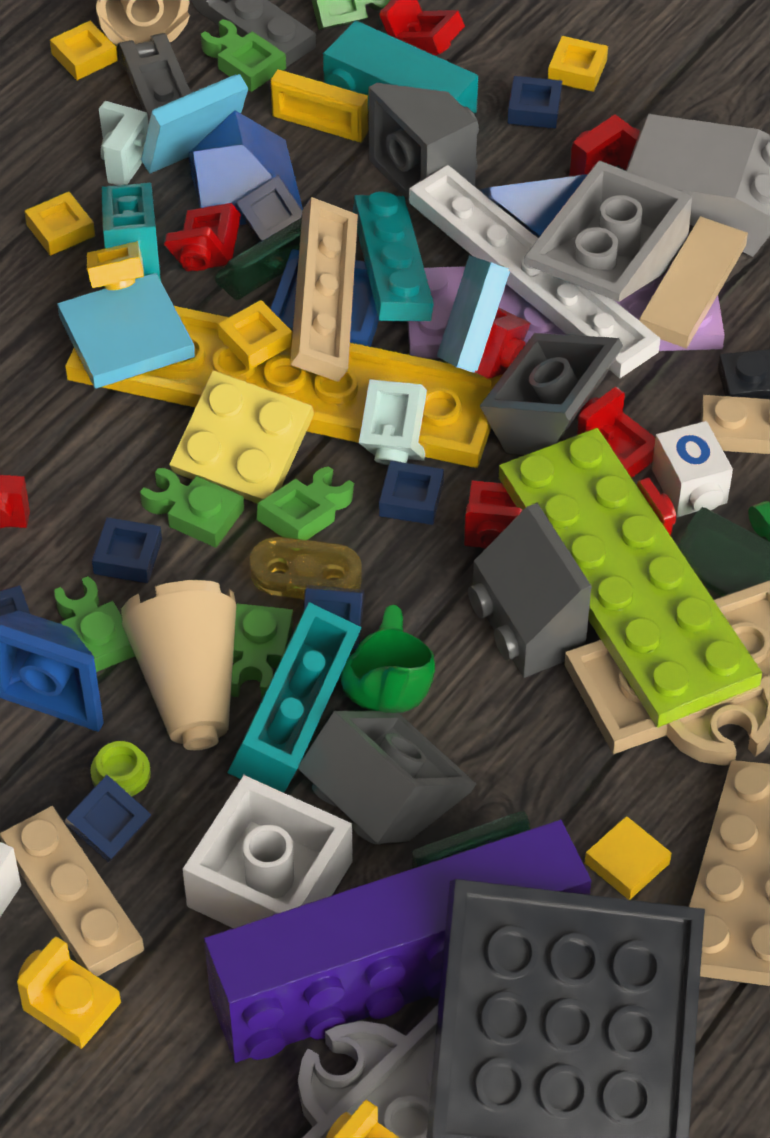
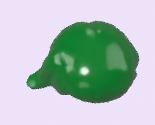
M389 605L385 609L382 624L378 631L365 637L358 645L356 651L348 657L340 674L342 690L351 701L361 708L370 711H381L384 713H404L419 706L430 690L435 673L434 654L420 639L403 631L402 610L397 605Z

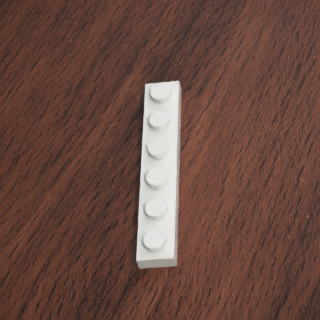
M449 165L409 188V203L472 256L509 268L508 271L510 273L506 284L567 335L619 338L623 347L609 369L617 377L622 378L659 352L660 337L613 299L525 265L524 256L538 238Z

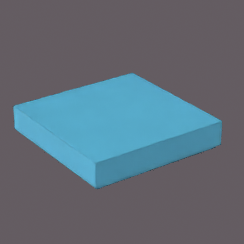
M240 74L230 76L152 110L141 158L149 174L189 157L188 153L234 110L239 113L242 112L248 87Z
M469 255L437 357L457 368L475 373V370H478L510 273L508 271L509 268Z
M157 273L137 278L133 285L123 289H102L57 303L59 317L95 389L195 357L194 343Z

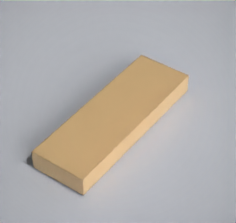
M700 216L639 318V321L660 337L661 340L687 349L747 243L748 233Z

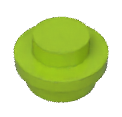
M115 741L105 745L100 749L91 764V778L95 787L108 775L130 796L141 792L150 779V763L147 756L130 742Z

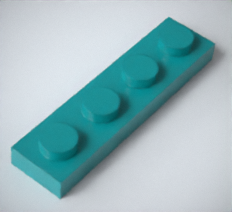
M388 192L354 195L353 213L358 214L357 233L379 321H432L434 302L405 197L395 196Z

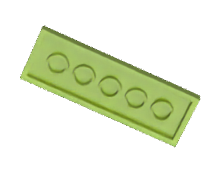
M598 428L499 465V480L517 508L524 510L527 506L535 503L539 504L591 584L588 620L657 728L760 686L762 671Z

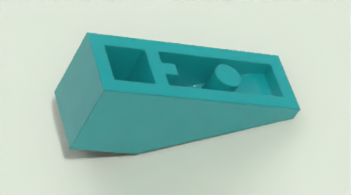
M141 183L102 187L105 248L138 241L143 259L144 276L157 273L161 281L152 184Z

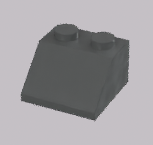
M382 83L369 86V161L408 201L409 188L447 165L475 186V174L478 168L476 148L479 124L474 113L468 107H463L446 91Z
M534 333L480 405L505 453L527 455L558 443L583 406L599 387L621 351L623 345L620 339L613 337Z
M535 503L527 506L474 560L473 586L468 588L471 605L479 618L486 617L494 629V639L500 654L507 661L513 660L523 678L565 662V652L586 644L592 586L539 504Z
M334 711L298 767L313 782L312 790L328 804L338 806L353 820L352 828L363 839L373 844L410 841L470 794L476 785L468 775L402 715L381 711Z

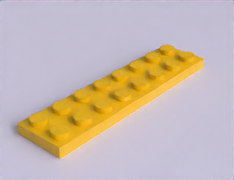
M174 306L194 343L195 357L102 387L196 408L214 370L312 405L314 416L307 432L359 443L369 379L421 384L427 389L418 443L424 447L425 457L478 468L491 430V426L480 405L502 375L487 379L477 373L457 368L450 363L350 343L348 370L339 382L290 365L292 346L249 370L219 339L218 323L229 317ZM74 348L66 364L67 380L93 385Z

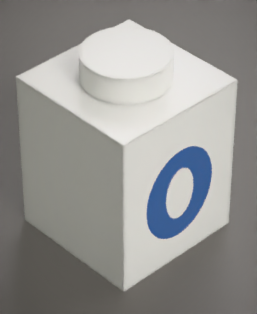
M707 421L656 434L652 471L663 492L672 501L676 517L694 512H708L720 505L727 504L733 468Z

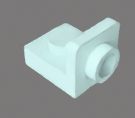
M104 101L99 108L103 136L101 158L105 160L107 181L115 185H128L143 163L141 158L149 126L147 112Z
M369 379L359 444L375 455L374 460L376 462L389 465L390 461L407 463L408 459L421 461L425 459L424 447L418 443L427 389L423 385Z

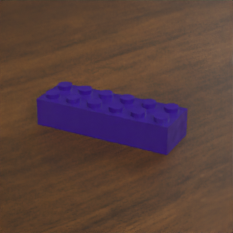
M562 820L204 938L210 1000L234 1062L237 1063L248 1058L255 1060L266 1059L279 1053L286 1045L309 1037L324 1039L325 1031L335 1026L356 1022L370 1016L375 1019L385 1018L398 1012L405 1004L428 996L435 999L439 998L449 883L454 879L590 895V876Z

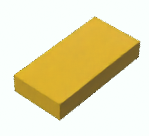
M279 69L271 79L273 117L362 143L368 133V95Z

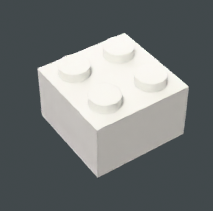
M244 775L183 868L187 907L225 925L236 928L332 896L352 863V823Z

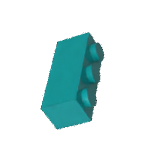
M355 20L323 53L324 83L368 95V110L369 86L382 83L446 91L463 107H468L474 114L477 112V74Z
M310 602L308 603L227 773L239 779H242L245 775L278 791L285 792L299 767L362 627Z

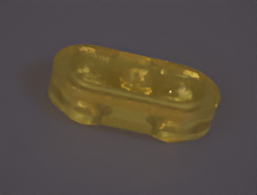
M273 537L257 544L250 555L251 579L259 590L270 595L305 599L307 585L360 589L362 563L360 557L354 550L344 545ZM274 571H284L286 573H274ZM329 578H339L337 580H329Z

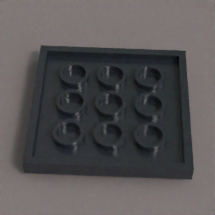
M460 879L450 881L426 1138H689L705 909Z

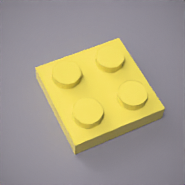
M213 370L169 464L171 470L178 475L192 480L196 476L242 495L246 500L258 504L282 487L314 416L312 405Z

